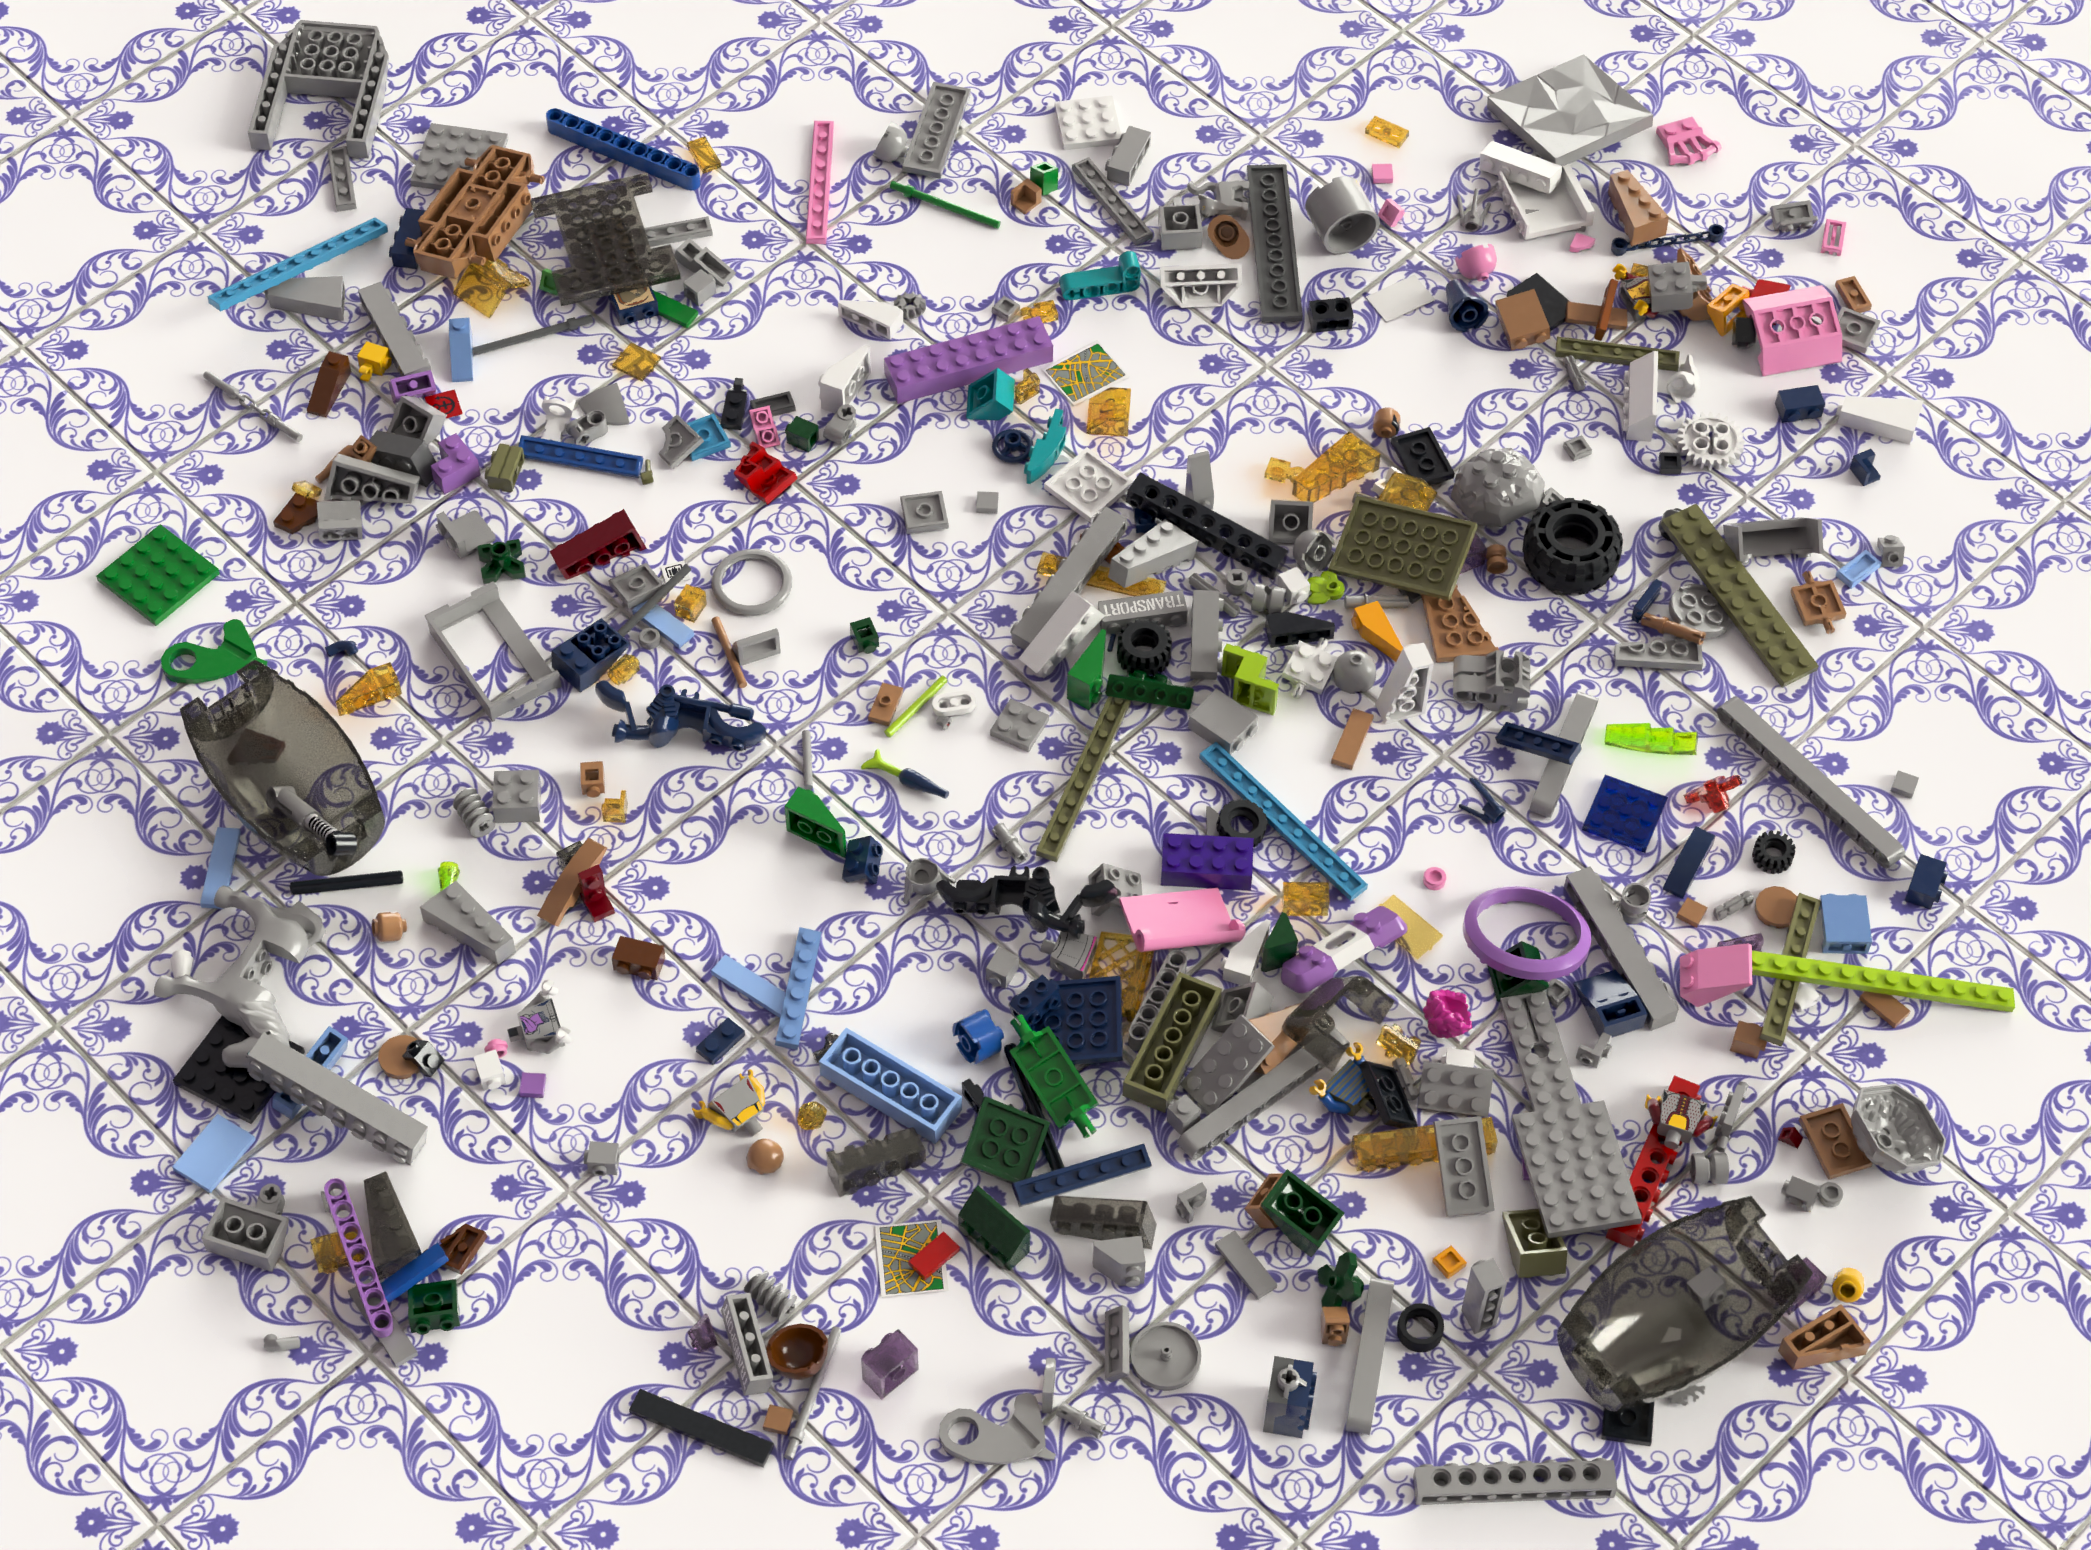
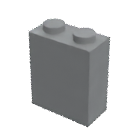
M1216 688L1189 715L1188 729L1210 744L1217 742L1231 755L1235 750L1239 751L1244 741L1256 733L1258 729V716Z

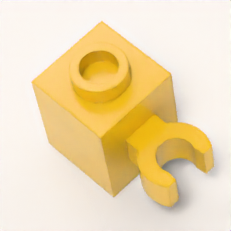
M368 341L365 342L357 355L360 367L358 372L362 374L360 380L368 382L372 373L383 376L386 369H389L392 363L389 348Z

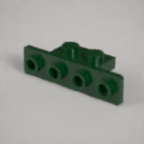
M1134 670V673L1127 672L1126 676L1110 674L1108 677L1105 691L1106 696L1187 710L1191 708L1194 689L1173 685L1165 675L1155 674L1154 677L1146 675V672Z

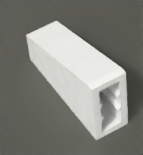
M1845 396L1844 403H1839L1836 415L1839 416L1837 424L1910 444L1923 401Z

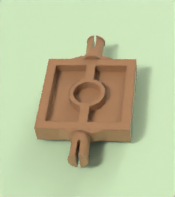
M1805 571L1802 576L1806 583L1791 588L1790 593L1804 626L1818 623L1823 624L1826 633L1831 634L1835 631L1831 621L1845 619L1847 614L1833 580L1814 581L1811 571Z

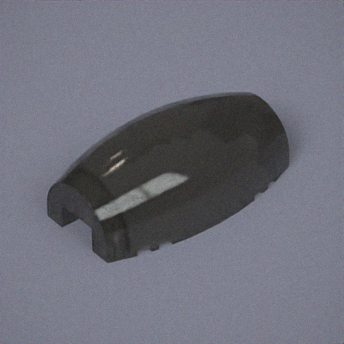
M254 659L236 671L241 686L211 706L207 707L197 697L180 708L185 730L195 755L215 791L229 810L250 832L288 861L314 875L328 876L341 872L355 864L379 840L385 826V818L375 786L359 753L336 720L307 692L296 687L291 680L284 679L277 671ZM274 786H293L296 795L318 811L325 821L339 831L352 832L357 840L356 852L352 855L330 856L326 851L325 843L312 832L305 831L280 810L270 809L267 806V789Z
M1752 1196L1722 1202L1721 1205L1701 1209L1698 1213L1684 1216L1665 1225L1619 1256L1577 1300L1558 1328L1557 1340L1562 1356L1573 1376L1587 1394L1599 1405L1610 1411L1628 1409L1674 1395L1704 1381L1731 1364L1754 1346L1779 1321L1797 1299L1813 1273L1798 1254L1787 1260L1762 1229L1760 1224L1766 1217V1213ZM1707 1267H1710L1715 1273L1719 1272L1725 1278L1727 1295L1720 1303L1713 1304L1703 1311L1689 1296L1686 1283Z

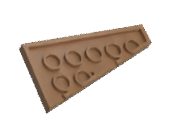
M1457 584L1450 601L1421 594L1436 663L1451 662L1460 655L1486 656L1495 650H1499L1492 643L1489 633L1485 632L1481 626L1480 619L1465 596H1462L1458 591Z

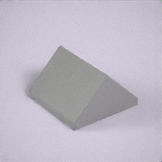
M1271 500L1269 541L1275 543H1295L1301 533L1312 529L1314 502Z

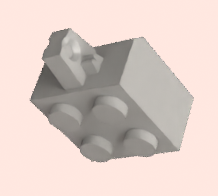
M1173 197V206H1159L1158 225L1161 250L1202 248L1203 231L1199 204L1182 205L1181 197Z
M1689 262L1648 265L1651 311L1661 312L1691 308L1693 306V293L1707 289L1706 275H1691Z

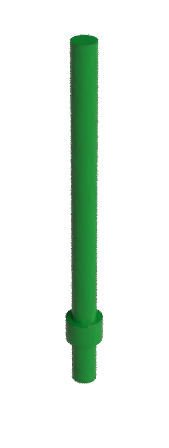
M892 181L890 184L891 189L903 193L906 197H915L997 229L1000 227L1001 221L921 192L909 184L903 185Z

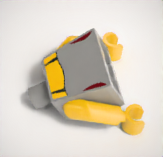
M749 1069L747 1070L748 1076L744 1077L740 1073V1081L714 1098L708 1104L709 1108L706 1107L704 1101H699L698 1103L702 1109L696 1110L692 1108L696 1118H704L725 1130L735 1132L744 1126L752 1137L763 1129L756 1117L764 1111V1087L754 1078L753 1071Z

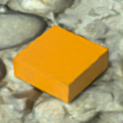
M1449 1246L1432 1260L1434 1265L1447 1279L1466 1267L1467 1264L1452 1246Z

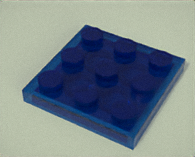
M1605 774L1582 830L1646 853L1668 797Z

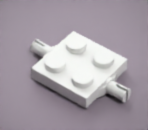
M1320 638L1316 647L1299 640L1281 676L1296 685L1292 692L1293 697L1297 693L1296 698L1299 699L1304 689L1322 694L1333 672L1334 664L1338 657L1324 651L1328 644L1327 639L1323 643L1324 638Z

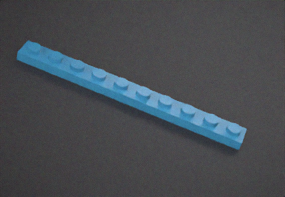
M377 218L370 219L207 296L208 302L220 312L227 310L239 302H243L256 294H260L273 286L296 277L298 274L311 270L319 264L328 262L338 255L345 254L357 246L380 237L388 232L387 225Z
M1217 742L1200 753L1199 758L1243 800H1250V802H1254L1258 807H1261L1267 816L1268 824L1350 901L1367 890L1368 884Z

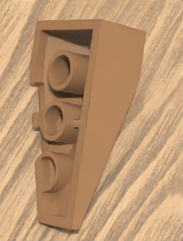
M1682 248L1678 249L1677 263L1689 262L1691 275H1702L1694 259ZM1707 285L1706 290L1694 292L1693 306L1689 309L1678 310L1683 317H1689L1692 321L1712 320L1707 312V305L1712 301V297L1709 294L1711 291L1710 287Z
M1307 1000L1277 1012H1270L1259 1018L1249 1019L1275 1046L1254 1070L1255 1073L1266 1075L1275 1068L1317 1024L1320 1019L1310 1001Z

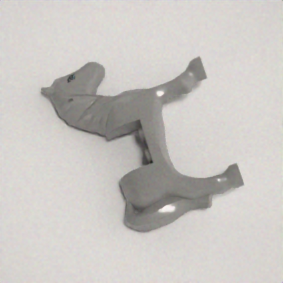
M223 885L215 894L214 905L223 909L235 907L251 916L255 924V931L249 945L217 981L202 982L193 979L187 974L176 979L162 975L155 984L154 995L167 998L176 994H188L212 1003L221 1015L241 1026L250 1036L241 1042L228 1045L223 1049L222 1060L224 1064L228 1067L248 1068V1054L263 1032L290 1047V1035L274 1006L276 999L267 989L260 985L262 977L268 975L272 969V961L268 952L300 964L307 954L309 947L320 941L323 935L326 934V930L317 915L307 909L294 907L274 908L260 896L253 899L244 892H236L230 887Z

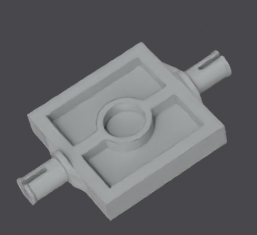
M1739 1082L1735 1092H1729L1714 1134L1718 1136L1715 1148L1718 1152H1725L1728 1141L1731 1139L1730 1132L1740 1104L1745 1100V1094L1749 1086L1746 1082Z

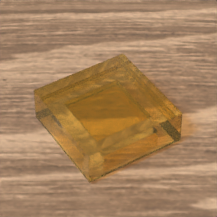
M306 480L294 482L292 486L294 492L306 498L318 497L322 492L321 488Z

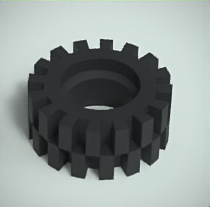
M1771 830L1768 835L1764 832L1762 836H1758L1753 848L1752 857H1754V863L1758 862L1757 867L1759 869L1763 866V871L1767 873L1769 869L1771 874H1775L1776 870L1778 874L1782 873L1783 869L1785 871L1788 870L1792 864L1796 847L1795 844H1792L1793 840L1791 838L1787 840V834L1781 836L1780 831L1774 834L1773 830ZM1776 848L1781 851L1782 856H1771L1765 849Z

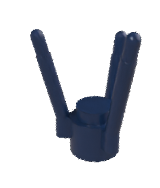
M1470 778L1469 781L1488 801L1482 809L1484 814L1463 804H1459V808L1481 818L1486 824L1490 820L1493 823H1497L1504 816L1506 810L1495 801L1477 778Z

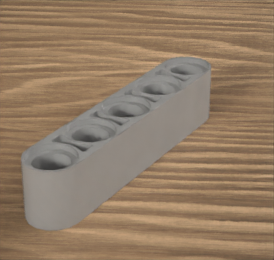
M1173 950L1168 953L1130 1025L1128 1044L1132 1050L1139 1052L1179 972L1186 973L1187 956L1183 951ZM1145 1017H1150V1018H1152V1019H1151V1020H1147V1019H1144V1018H1145Z

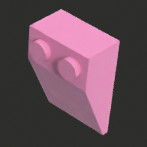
M1749 943L1697 949L1680 957V997L1696 1007L1752 985V945Z

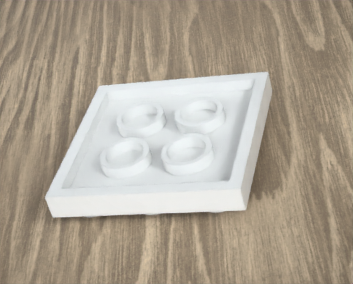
M1113 96L1055 102L1054 107L1064 150L1119 144L1121 131Z
M1086 447L1046 481L1044 489L1091 523L1098 512H1102L1105 506L1109 508L1123 496L1133 481Z

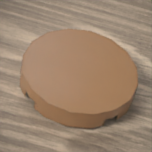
M1772 886L1765 888L1759 893L1755 901L1756 915L1765 925H1772L1781 929L1789 927L1797 896L1791 890L1784 887Z
M398 1035L390 1038L382 1045L379 1050L378 1061L381 1069L388 1077L407 1079L420 1071L412 1061L405 1060L402 1057L407 1051V1046L417 1040L416 1038L408 1035Z

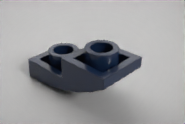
M1133 507L1136 533H1147L1157 525L1156 518Z

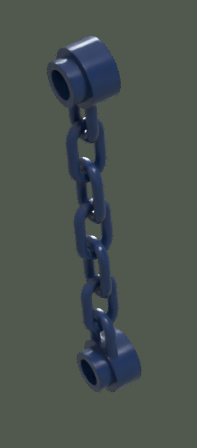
M1713 224L1709 227L1708 231L1656 238L1643 242L1645 243L1644 246H1638L1637 244L1632 246V248H1627L1628 245H1631L1630 242L1618 237L1613 239L1611 251L1616 256H1622L1626 251L1684 244L1699 240H1710L1717 243L1723 239L1725 230L1723 226ZM1684 237L1683 241H1677V238ZM1658 241V244L1651 245V242Z

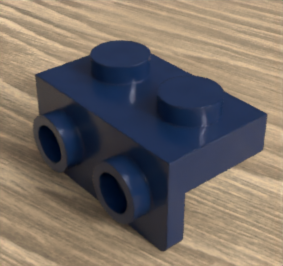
M871 835L848 841L842 879L846 883L866 879L871 885L877 883L883 847Z

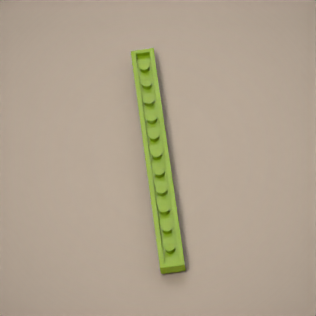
M1752 951V975L2006 1012H2013L2015 1009L2014 988Z

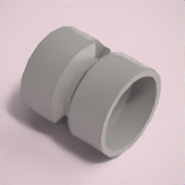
M1256 583L1251 610L1258 612L1268 610L1269 614L1274 612L1281 613L1284 607L1286 588L1274 586L1270 589L1269 585Z
M1631 883L1623 889L1618 908L1623 914L1624 922L1638 924L1645 920L1652 898L1650 890L1645 885Z
M1693 1153L1690 1159L1692 1183L1707 1184L1711 1180L1713 1184H1727L1729 1178L1727 1154L1712 1153L1708 1157L1706 1153Z

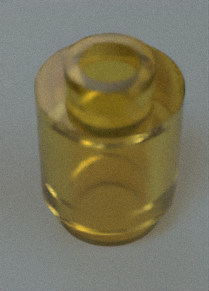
M625 654L610 667V670L607 672L608 677L616 685L624 684L640 670V662L634 655Z

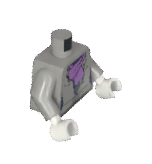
M545 980L541 985L542 991L518 1013L520 1026L507 1029L510 1042L524 1039L527 1050L550 1054L557 1048L571 1043L572 1038L567 1035L571 1033V1030L560 1026L552 998L549 999V995L555 996L558 994V988L552 986L554 981Z

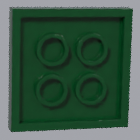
M985 1096L981 1102L960 1164L1011 1184L1031 1178L1050 1122Z

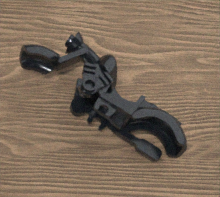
M1013 866L1009 876L994 875V878H989L984 883H981L979 880H959L956 883V888L947 880H941L936 884L941 898L953 909L954 913H978L984 915L994 912L996 915H999L1001 906L1014 904L1022 908L1028 922L1037 932L1044 933L1048 928L1070 933L1076 939H1080L1081 934L1085 932V921L1081 920L1080 914L1076 915L1082 906H1102L1113 901L1118 896L1117 889L1110 880L1106 879L1096 884L1085 885L1080 895L1077 894L1062 916L1057 915V913H1060V909L1055 897V888L1050 883L1049 871L1041 866L1033 870L1032 878H1030L1029 867L1025 866L1024 873L1019 875L1016 873V866Z

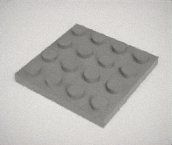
M431 123L410 180L411 186L441 190L457 168L473 171L474 167L466 166L464 163L467 157L477 160L492 145L506 148L508 134Z

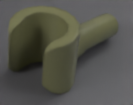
M649 459L645 460V472L640 473L643 485L654 482Z

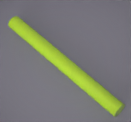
M943 675L938 678L884 731L885 735L889 738L893 736L948 682L947 678Z

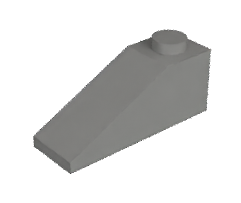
M1204 451L1188 455L1185 496L1209 509H1213L1214 490L1209 452Z

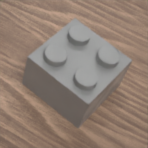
M539 770L494 771L493 813L495 823L540 822L541 779Z

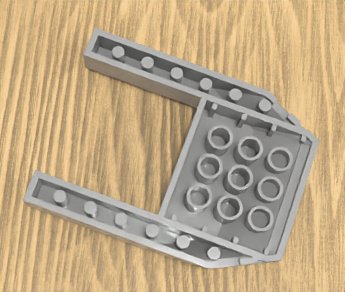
M300 20L292 30L285 34L286 38L280 43L277 42L272 48L248 129L251 149H272L288 93L357 98L346 137V145L349 157L369 159L384 103L389 55L385 49L377 26Z

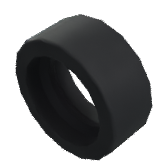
M1415 1303L1406 1307L1401 1312L1397 1324V1336L1401 1344L1407 1349L1414 1352H1428L1440 1343L1443 1336L1444 1319L1433 1306L1425 1303ZM1413 1317H1424L1434 1324L1435 1331L1427 1339H1418L1407 1332L1406 1324Z

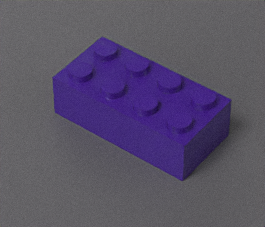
M1164 833L1161 886L1251 891L1254 838Z

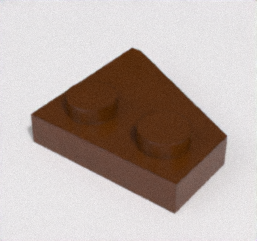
M296 492L273 521L274 527L294 534L304 526L315 523V518L318 517L317 502L319 501Z

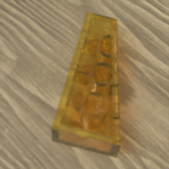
M1349 431L1294 478L1292 495L1301 501L1316 502L1330 495L1331 491L1337 488L1342 489L1347 486V483L1363 478L1364 474L1379 470L1381 454Z

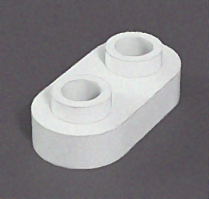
M970 691L939 694L932 701L933 712L940 717L967 714L976 707L975 695Z

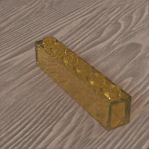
M1492 1117L1482 1118L1487 1156L1495 1153L1498 1143ZM1434 1125L1353 1135L1351 1149L1356 1171L1372 1172L1379 1168L1387 1167L1388 1169H1394L1408 1164L1417 1166L1423 1162L1430 1161L1439 1163Z

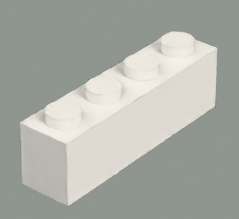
M1492 141L1480 153L1479 169L1497 176L1502 171L1506 179L1550 194L1561 182V165Z

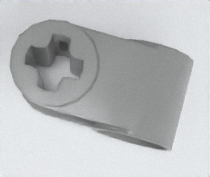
M849 404L840 406L833 418L825 426L823 437L843 446L856 428V409Z
M593 410L569 422L566 426V431L569 435L573 436L576 445L585 446L608 432L605 414L600 410Z
M276 1184L263 1186L260 1190L256 1208L282 1215L285 1199L280 1187Z

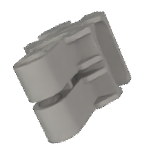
M1495 650L1486 656L1460 655L1455 657L1453 663V698L1459 702L1483 703V706L1491 711H1499L1500 705L1510 706V712L1514 713L1527 709L1528 698L1530 697V657L1524 652L1515 651L1514 658L1503 657L1504 651Z

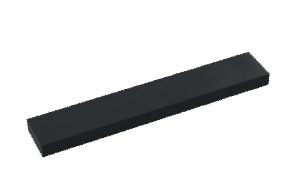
M642 1389L637 1393L629 1409V1412L633 1415L763 1468L774 1448V1443Z

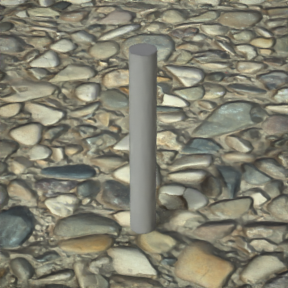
M804 730L802 731L804 789L811 790L813 788L811 732Z

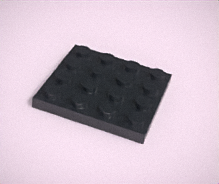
M223 1015L173 1079L174 1085L250 1124L254 1122L276 1092L269 1086V1083L252 1078L247 1068L228 1067L224 1064L222 1060L223 1049L228 1045L241 1042L250 1036L241 1026L227 1020ZM289 1040L290 1047L304 1055V1047Z

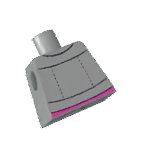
M1061 931L1056 942L1044 939L1040 952L1051 955L1050 967L1053 970L1073 980L1085 979L1097 950L1098 937L1081 934L1080 939H1076L1070 933Z

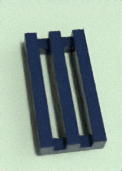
M1656 579L1648 587L1634 606L1631 617L1633 621L1639 623L1644 613L1648 611L1660 595L1663 582Z

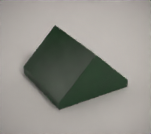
M1284 912L1281 913L1263 947L1261 971L1263 972L1282 968L1283 963L1296 956L1298 939L1287 914Z

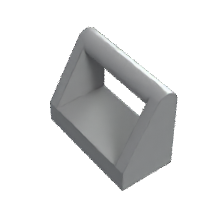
M775 628L735 641L732 644V648L739 665L743 666L780 654L778 629Z

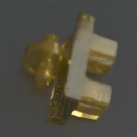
M1385 1023L1381 1028V1033L1376 1043L1386 1049V1058L1390 1059L1395 1055L1396 1057L1404 1058L1406 1063L1411 1065L1414 1062L1421 1040L1415 1036L1410 1038L1402 1034V1027L1396 1023L1391 1026Z

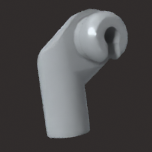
M268 1334L264 1337V1348L270 1352L300 1348L299 1336L277 1339L276 1335Z

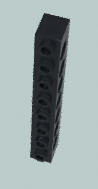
M1141 472L1128 489L1125 502L1129 503L1132 507L1138 508L1161 521L1166 519L1193 538L1204 543L1207 547L1216 549L1224 556L1231 557L1243 566L1259 572L1264 577L1274 580L1286 562L1288 550Z

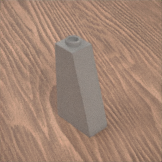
M343 276L290 278L277 286L265 290V299L269 300L271 308L344 321L345 285Z

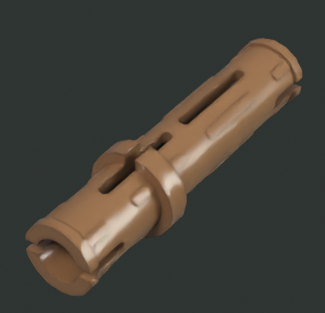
M1646 612L1643 615L1646 619H1641V625L1656 629L1661 634L1668 633L1698 645L1703 644L1704 641L1701 638L1705 639L1706 633L1703 631L1701 632L1672 622L1667 617L1660 618Z

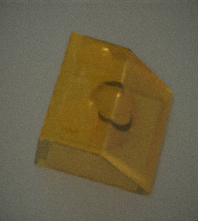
M1110 387L1089 399L1086 434L1128 437L1131 388Z
M1394 472L1378 500L1428 511L1437 492L1421 478Z

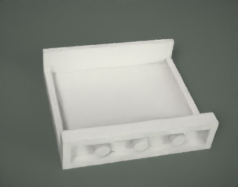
M1570 164L1562 167L1561 182L1550 194L1508 180L1502 171L1499 172L1496 189L1501 193L1504 205L1508 206L1510 216L1515 220L1519 233H1522L1525 240L1578 229L1581 226L1593 225L1595 210ZM1525 209L1539 210V211H1535V212L1526 214Z

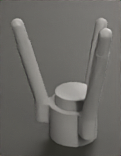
M1478 189L1474 190L1472 209L1465 215L1461 195H1457L1461 218L1460 226H1463L1465 230L1470 232L1482 228L1483 221L1491 206V203L1488 202L1481 217L1479 216V213L1476 211Z

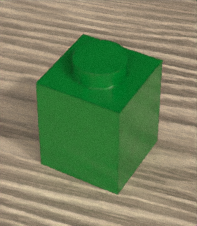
M1045 161L1030 167V180L1042 188V195H1048L1058 190V167Z

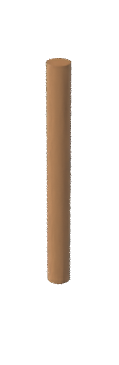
M714 617L711 620L739 688H745L747 682L719 617Z

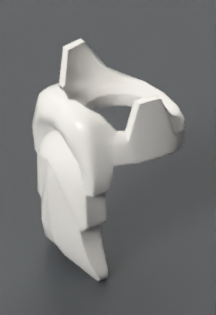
M1688 354L1685 363L1681 364V371L1674 374L1667 383V392L1675 403H1681L1682 396L1693 397L1699 390V376L1691 354ZM1678 379H1683V387H1674L1672 384Z
M545 396L541 406L546 414L545 434L541 439L561 442V436L565 433L566 426L571 422L576 400L567 403L549 399L548 396Z

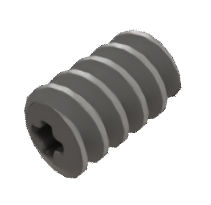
M475 788L464 789L455 797L453 807L457 810L458 815L473 837H483L495 828V823L492 822L494 817L489 812V809L485 807V802L481 800V796L477 794Z
M764 1271L753 1276L747 1282L744 1292L750 1293L751 1298L756 1299L759 1305H763L766 1311H770L771 1316L777 1317L779 1323L784 1322L793 1313L797 1296L792 1295L790 1298H787L790 1290L785 1289L781 1292L783 1284L778 1283L774 1286L776 1278L771 1277L767 1280L769 1272Z

